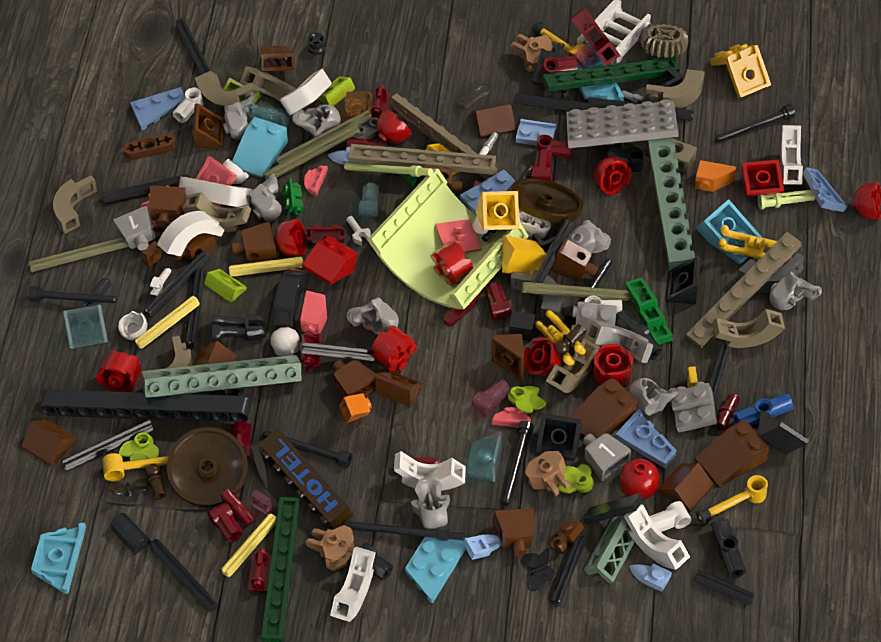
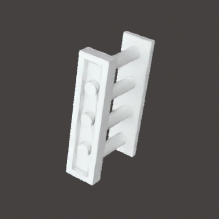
M613 0L595 19V22L603 32L606 28H611L626 35V38L622 41L604 32L610 42L617 46L616 50L620 54L609 66L620 63L622 57L639 40L643 30L651 25L650 14H647L640 20L623 12L621 0ZM616 18H621L636 25V27L630 30L613 21ZM581 34L577 39V44L583 43L588 49H593L583 34Z

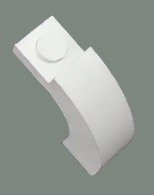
M782 125L780 164L783 184H802L803 166L801 165L800 158L801 125Z
M193 211L174 220L163 232L157 245L168 254L182 256L186 245L196 235L208 233L222 236L224 229L219 226L217 220L212 219L205 212Z
M401 451L395 454L394 471L402 476V483L415 488L419 479L430 476L440 481L442 484L441 491L449 490L465 483L466 467L453 458L439 464H423Z
M640 504L637 511L624 515L631 528L629 534L644 553L658 564L670 569H677L690 558L681 540L670 539L656 528L642 504Z
M359 547L354 548L346 581L341 591L334 597L330 616L350 622L357 615L371 583L375 552Z

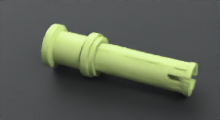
M812 190L762 194L758 195L757 200L759 209L763 210L765 207L775 206V208H779L781 204L814 201L815 196Z

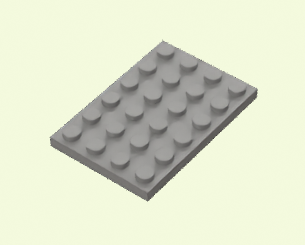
M661 100L655 103L647 101L636 105L628 103L618 107L610 105L599 109L597 107H592L588 110L573 109L567 112L569 148L679 137L674 101Z

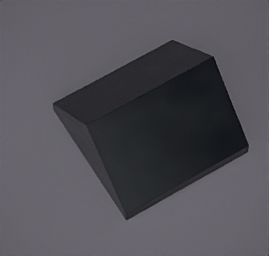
M698 256L669 271L668 302L696 304L700 258Z
M761 411L759 437L785 454L808 444V439L767 412Z
M542 413L536 453L543 454L548 451H559L565 458L576 459L581 438L582 420Z

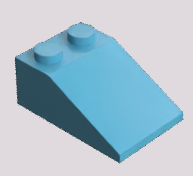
M254 117L244 132L232 163L236 164L244 173L246 172L263 179V173L271 168L288 143L287 128Z
M728 199L697 226L696 229L710 244L738 264H741L748 256L720 249L718 243L721 239H725L726 244L744 248L745 241L725 237L720 232L721 227L727 225L728 230L763 237Z

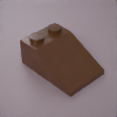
M612 377L597 387L569 418L582 420L581 435L584 438L588 434H592L598 439L603 434L611 435L621 428L638 410L639 401Z
M744 419L728 428L696 456L695 461L699 462L706 474L719 488L767 461L769 446Z

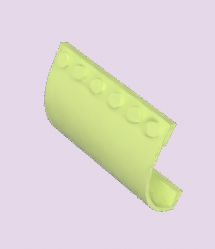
M437 168L433 169L431 176H426L367 240L383 263L412 290L442 306L465 309L501 269L503 236L527 239L529 235L520 222L519 229L497 230L496 233L492 234L488 242H484L481 239L483 234L476 232L482 250L463 254L466 260L468 258L471 260L473 269L459 282L449 286L445 281V277L443 275L439 276L433 268L435 263L430 257L431 254L443 246L435 224L471 219L473 224L476 215L452 193L446 185L447 181Z

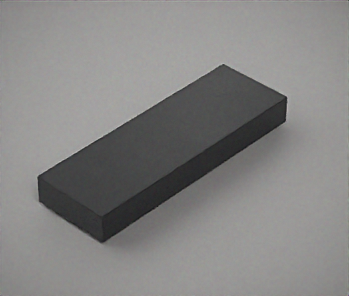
M639 493L590 507L583 520L586 524H591L637 511L643 501V497Z

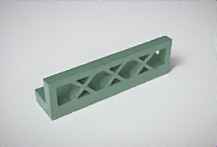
M624 515L611 519L584 568L588 575L599 573L608 583L614 582L635 543L629 534L631 528ZM624 531L628 533L629 540L627 543L623 541L622 534ZM615 547H619L620 556L618 559H615ZM608 562L611 564L612 571L610 574L604 570Z

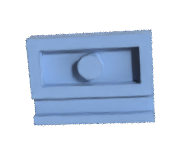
M521 119L516 135V143L536 146L537 138L543 134L549 135L554 139L556 124Z

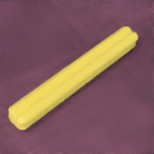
M293 257L229 266L230 276L234 277L286 270L287 268H302L303 258Z
M194 296L190 297L135 340L137 346L143 349L200 304L198 299Z
M273 514L266 516L221 568L223 575L231 577L276 525V516Z

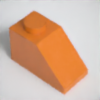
M700 160L695 189L714 192L734 182L736 167Z
M363 393L344 397L339 405L346 423L369 415L372 408L368 397L365 398Z

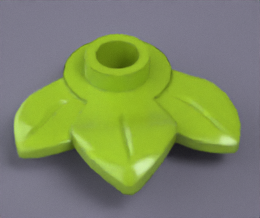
M513 387L508 393L509 401L514 403L516 408L524 413H532L533 409L538 410L546 406V402L537 396L539 392L538 387Z
M141 432L135 436L134 440L127 441L122 445L119 455L130 457V461L158 458L159 449L153 444V439L148 433Z
M583 463L577 468L567 466L564 477L570 487L565 489L559 484L557 486L558 490L569 494L577 490L580 493L589 492L594 483L591 477V468Z

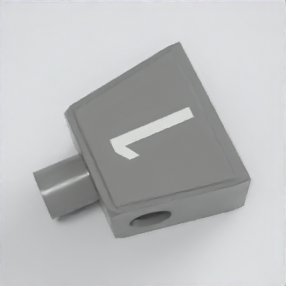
M147 206L113 219L119 232L131 249L137 247L139 250H145L149 246L148 242L155 239L153 220Z
M588 434L583 439V443L586 445L585 460L601 481H604L631 461V449L609 434H603L598 439L592 434Z

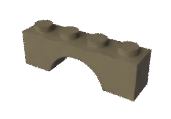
M246 66L239 82L243 85L253 83L258 86L259 92L279 101L296 89L256 67ZM309 104L302 108L304 112L308 109Z

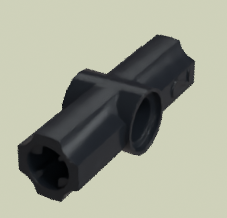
M620 311L616 314L615 326L647 338L648 342L653 344L649 360L656 359L662 352V347L650 336L648 328L642 323L638 324L626 311Z
M724 517L717 518L711 522V527L719 548V556L723 559L728 577L733 579L740 578L746 574V568L738 548V539L734 536L729 519Z

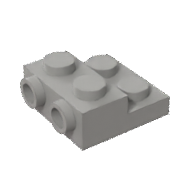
M578 302V306L573 308V317H577L576 325L580 324L582 326L578 332L583 328L587 332L591 320L615 325L617 306ZM584 334L578 341H582L583 338H585L586 334Z
M697 382L694 384V387L676 388L679 391L678 395L672 398L671 402L675 413L676 428L679 433L717 424L713 392L709 383Z

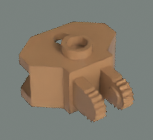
M518 34L516 39L521 44L512 42L510 45L514 51L521 54V58L524 59L525 69L531 73L536 70L541 50L552 51L553 49L551 38L546 35L528 38Z
M559 451L544 452L528 463L525 475L529 478L528 483L533 489L550 490L556 496L559 494L557 485L561 484L565 489L570 487L564 477L566 465Z
M343 525L333 530L328 529L327 532L314 528L311 534L313 537L321 540V542L309 538L305 543L307 547L320 552V556L324 557L326 567L330 570L335 571L346 566L355 548L351 528Z

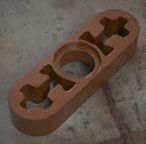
M167 133L128 142L123 146L124 156L127 159L133 160L171 151L176 146L175 138L172 134ZM146 145H154L151 149L145 148Z

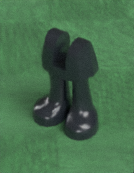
M212 313V343L215 341L221 343L224 337L246 338L247 341L264 339L266 337V330L264 328L266 319L263 316L247 313L246 318Z

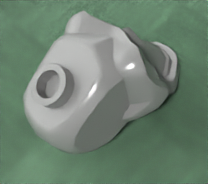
M250 96L248 99L236 102L233 105H225L224 107L226 123L223 126L226 134L230 133L231 138L234 140H241L249 125L247 115L252 114L254 111V96Z
M328 104L317 108H309L305 112L300 109L293 114V122L309 131L314 138L338 126L341 121L338 110Z
M274 173L263 184H259L257 188L249 191V195L252 197L251 202L255 207L254 213L259 219L262 217L266 222L276 220L282 211L281 204L275 200L276 197L273 195L279 190L277 177H275Z
M590 220L583 221L582 225L572 231L567 238L591 252V254L602 252L604 249L607 250L611 244L610 236L603 233Z
M791 271L786 277L781 278L778 283L772 285L769 299L776 309L789 310L803 296L809 300L816 299L821 295L822 289L820 286L812 285L802 278L795 276Z
M379 297L371 300L367 305L351 308L347 312V319L354 327L363 324L365 329L373 331L377 335L382 331L385 333L389 331L388 327L390 326L398 328L399 318L397 313Z
M648 378L637 379L628 389V392L639 401L638 408L648 416L662 411L667 403L676 397L679 392L676 388H671L668 391L661 389L656 382Z
M432 476L419 479L415 487V492L419 499L411 501L413 511L419 515L421 524L425 529L439 530L448 523L446 509L450 503L449 495H441L442 484Z

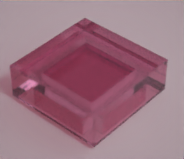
M587 45L573 54L582 69H585L597 60V57Z
M255 490L251 494L253 506L266 515L273 512L271 499Z

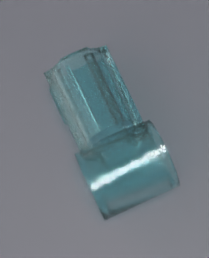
M367 183L363 186L362 200L359 202V217H378L379 186L375 185V183Z

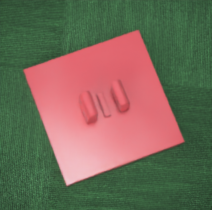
M471 219L435 224L443 246L450 241H455L465 252L482 250L476 232L473 230Z

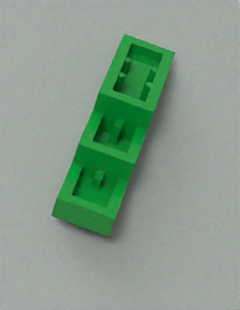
M643 277L625 282V287L630 292V298L642 324L648 328L650 336L659 345L673 341V334L665 324V317L658 307L657 299Z

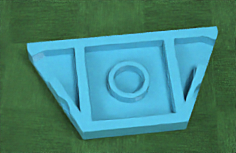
M594 52V56L590 59L586 58L581 65L577 66V70L606 65L598 54ZM617 83L579 88L584 99L595 97L624 101V95Z
M85 523L78 524L79 527L67 530L62 528L56 532L41 534L31 568L32 574L64 594L69 593L86 530Z
M424 537L405 567V573L410 579L415 581L419 590H422L427 595L429 602H434L465 552L464 541H439V538Z

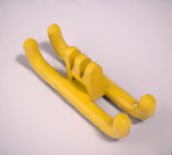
M723 225L720 229L722 235L745 241L744 248L726 244L725 239H721L718 246L720 249L730 253L760 259L765 254L763 250L766 247H772L777 241L728 230L727 225Z
M548 310L546 317L559 330L553 325L547 328L540 321L535 323V327L554 343L564 340L563 335H567L570 330L555 313ZM577 341L574 350L578 354L584 355L586 352L585 348ZM569 353L562 355L564 363L568 366L574 365V359Z

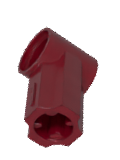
M574 56L557 59L548 57L541 65L540 73L543 76V74L577 70V60ZM546 65L551 66L553 70H549Z
M545 134L537 138L536 153L541 148L548 149V151L552 152V156L570 159L572 148L568 147L567 142L555 141L551 136Z
M541 148V150L537 151L535 165L532 168V178L551 180L552 152L548 151V149Z
M496 282L490 283L485 288V293L489 301L492 319L512 316L510 302L508 299L506 300L501 284Z
M226 502L207 511L211 523L214 527L219 528L227 542H235L243 535V530L234 519L233 512Z

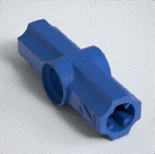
M786 393L769 400L759 399L755 405L733 413L734 424L744 419L750 426L757 423L760 424V413L762 410L773 417L791 411L794 407L792 399Z

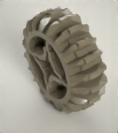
M656 24V26L650 25V27H646L643 30L640 43L642 50L646 51L647 54H651V56L672 58L673 56L678 57L686 51L688 35H686L682 28H677V26Z

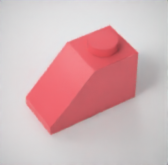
M307 291L300 319L301 332L310 331L313 335H317L322 332L327 321L326 299L323 294Z

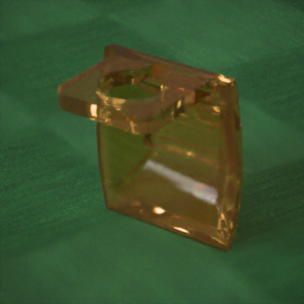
M352 91L346 93L345 111L347 116H357L367 110L371 113L373 104L371 91Z

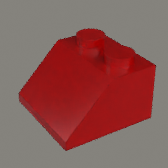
M779 160L742 163L741 180L743 191L747 196L784 193Z
M328 236L317 242L303 262L302 268L331 285L354 272L358 253L338 242L335 238Z

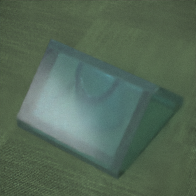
M249 104L250 122L254 117L287 128L293 118V114L289 115L287 111L264 104Z
M101 304L63 311L70 349L108 342Z
M500 431L471 444L465 470L467 478L495 482L502 452V433Z

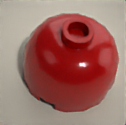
M386 109L377 119L376 128L380 133L378 137L384 143L388 141L391 144H399L405 141L412 132L389 109Z
M608 157L601 160L594 170L596 185L603 192L610 195L620 193L621 190L619 189L627 186L631 178L630 167H628L626 162L616 157Z
M878 182L863 184L857 189L855 197H852V207L856 208L857 213L863 218L872 220L881 218V210H879L881 186L877 185Z
M292 219L278 226L274 236V243L284 255L297 257L303 256L306 253L307 245L304 246V240L307 239V235L302 222Z
M538 337L533 339L530 347H526L524 350V368L532 375L547 377L555 365H561L562 355L556 353L553 341L545 337Z
M645 459L629 461L622 468L619 477L620 488L626 496L640 493L643 500L652 497L657 492L660 483L657 468Z

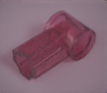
M497 380L485 392H478L471 404L486 416H490L496 410L498 403L508 395L511 388L504 380Z

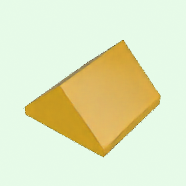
M518 191L481 192L476 215L482 230L519 229Z
M504 235L502 273L512 274V272L531 275L533 270L539 268L546 253L536 241Z

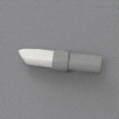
M493 132L488 140L485 141L479 153L480 155H487L492 149L494 142L498 138L497 133Z

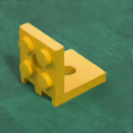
M738 44L730 47L728 51L715 53V57L709 59L711 66L727 65L738 98L771 85L758 45ZM747 70L752 72L750 80L746 78Z

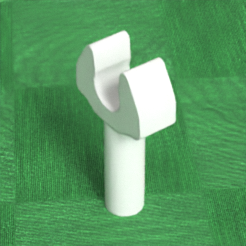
M349 216L346 221L355 232L352 235L353 242L362 246V239L360 237H365L367 240L371 236L369 228L361 229L355 219Z
M165 268L159 277L154 276L150 287H153L151 295L158 296L162 292L163 283L171 274L169 268Z

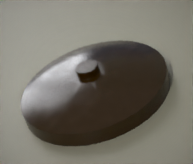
M527 178L518 180L511 186L510 191H518L519 209L533 217L552 222H564L566 219L573 221L581 214L583 203L580 197L572 190L558 183L543 179Z
M204 427L186 433L174 444L168 456L167 473L172 488L183 500L196 506L213 507L225 502L220 495L228 488H231L235 495L241 490L247 478L248 461L243 446L232 434L219 428Z

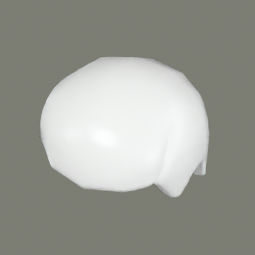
M227 159L223 165L237 174L233 184L243 183L249 175L246 172L244 173L236 164L229 161L230 159Z
M132 311L119 320L118 329L122 337L128 340H136L146 332L147 321L142 313L139 314Z
M289 327L279 328L273 332L270 338L271 346L278 356L293 355L299 351L301 346L298 333Z

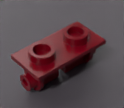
M379 85L376 88V92H373L369 109L372 118H379L388 109L391 93H387L384 85Z
M312 225L311 227H306L307 234H310L307 235V243L317 244V242L328 236L335 238L340 243L344 242V235L341 234H345L344 227L340 225H330L329 227Z
M305 331L302 335V342L321 344V333L314 336L310 331ZM302 353L301 363H303V366H306V372L320 365L321 355Z
M238 420V423L234 422V424H231V434L241 443L246 456L250 457L251 423H242L243 420Z
M259 548L255 554H252L248 591L268 590L272 555H268L264 548Z

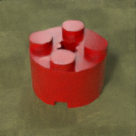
M455 241L448 242L430 255L435 263L433 267L435 272L439 276L443 275L449 286L459 282L473 269L471 260L469 258L466 260L463 255L466 252Z
M390 326L388 327L389 331L386 333L382 331L374 341L372 346L374 354L371 355L390 371L397 369L402 371L407 366V360L411 354L416 351L417 345L410 336L399 328Z
M607 344L599 348V351L594 355L593 376L599 386L612 377L623 387L629 385L633 369V356L628 349L621 348V345Z
M114 350L110 351L97 374L98 384L106 387V392H133L142 371L138 363V357Z

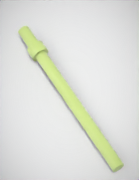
M345 163L344 165L345 170L410 174L413 177H420L421 175L431 176L433 174L431 168H422L415 165L411 167Z

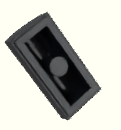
M126 513L118 514L111 521V530L135 555L149 546L151 539Z

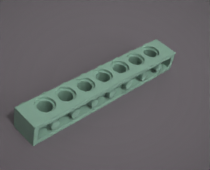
M670 138L648 140V151L670 271L695 258L694 250L690 251V246H692L691 234L687 235L689 221L684 218L687 212L686 204H682L681 199H684L683 188H679V184H681L680 173H676L678 160L677 157H673V153H676L675 143H671Z
M297 355L141 371L142 388L146 398L302 381L301 362Z

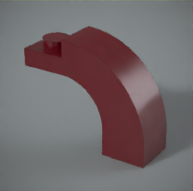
M585 7L571 17V20L606 66L620 56L619 52Z

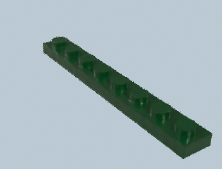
M672 57L543 74L542 81L547 91L550 92L666 76V69L671 66L678 72L680 69Z
M280 497L261 635L262 642H283L300 498Z

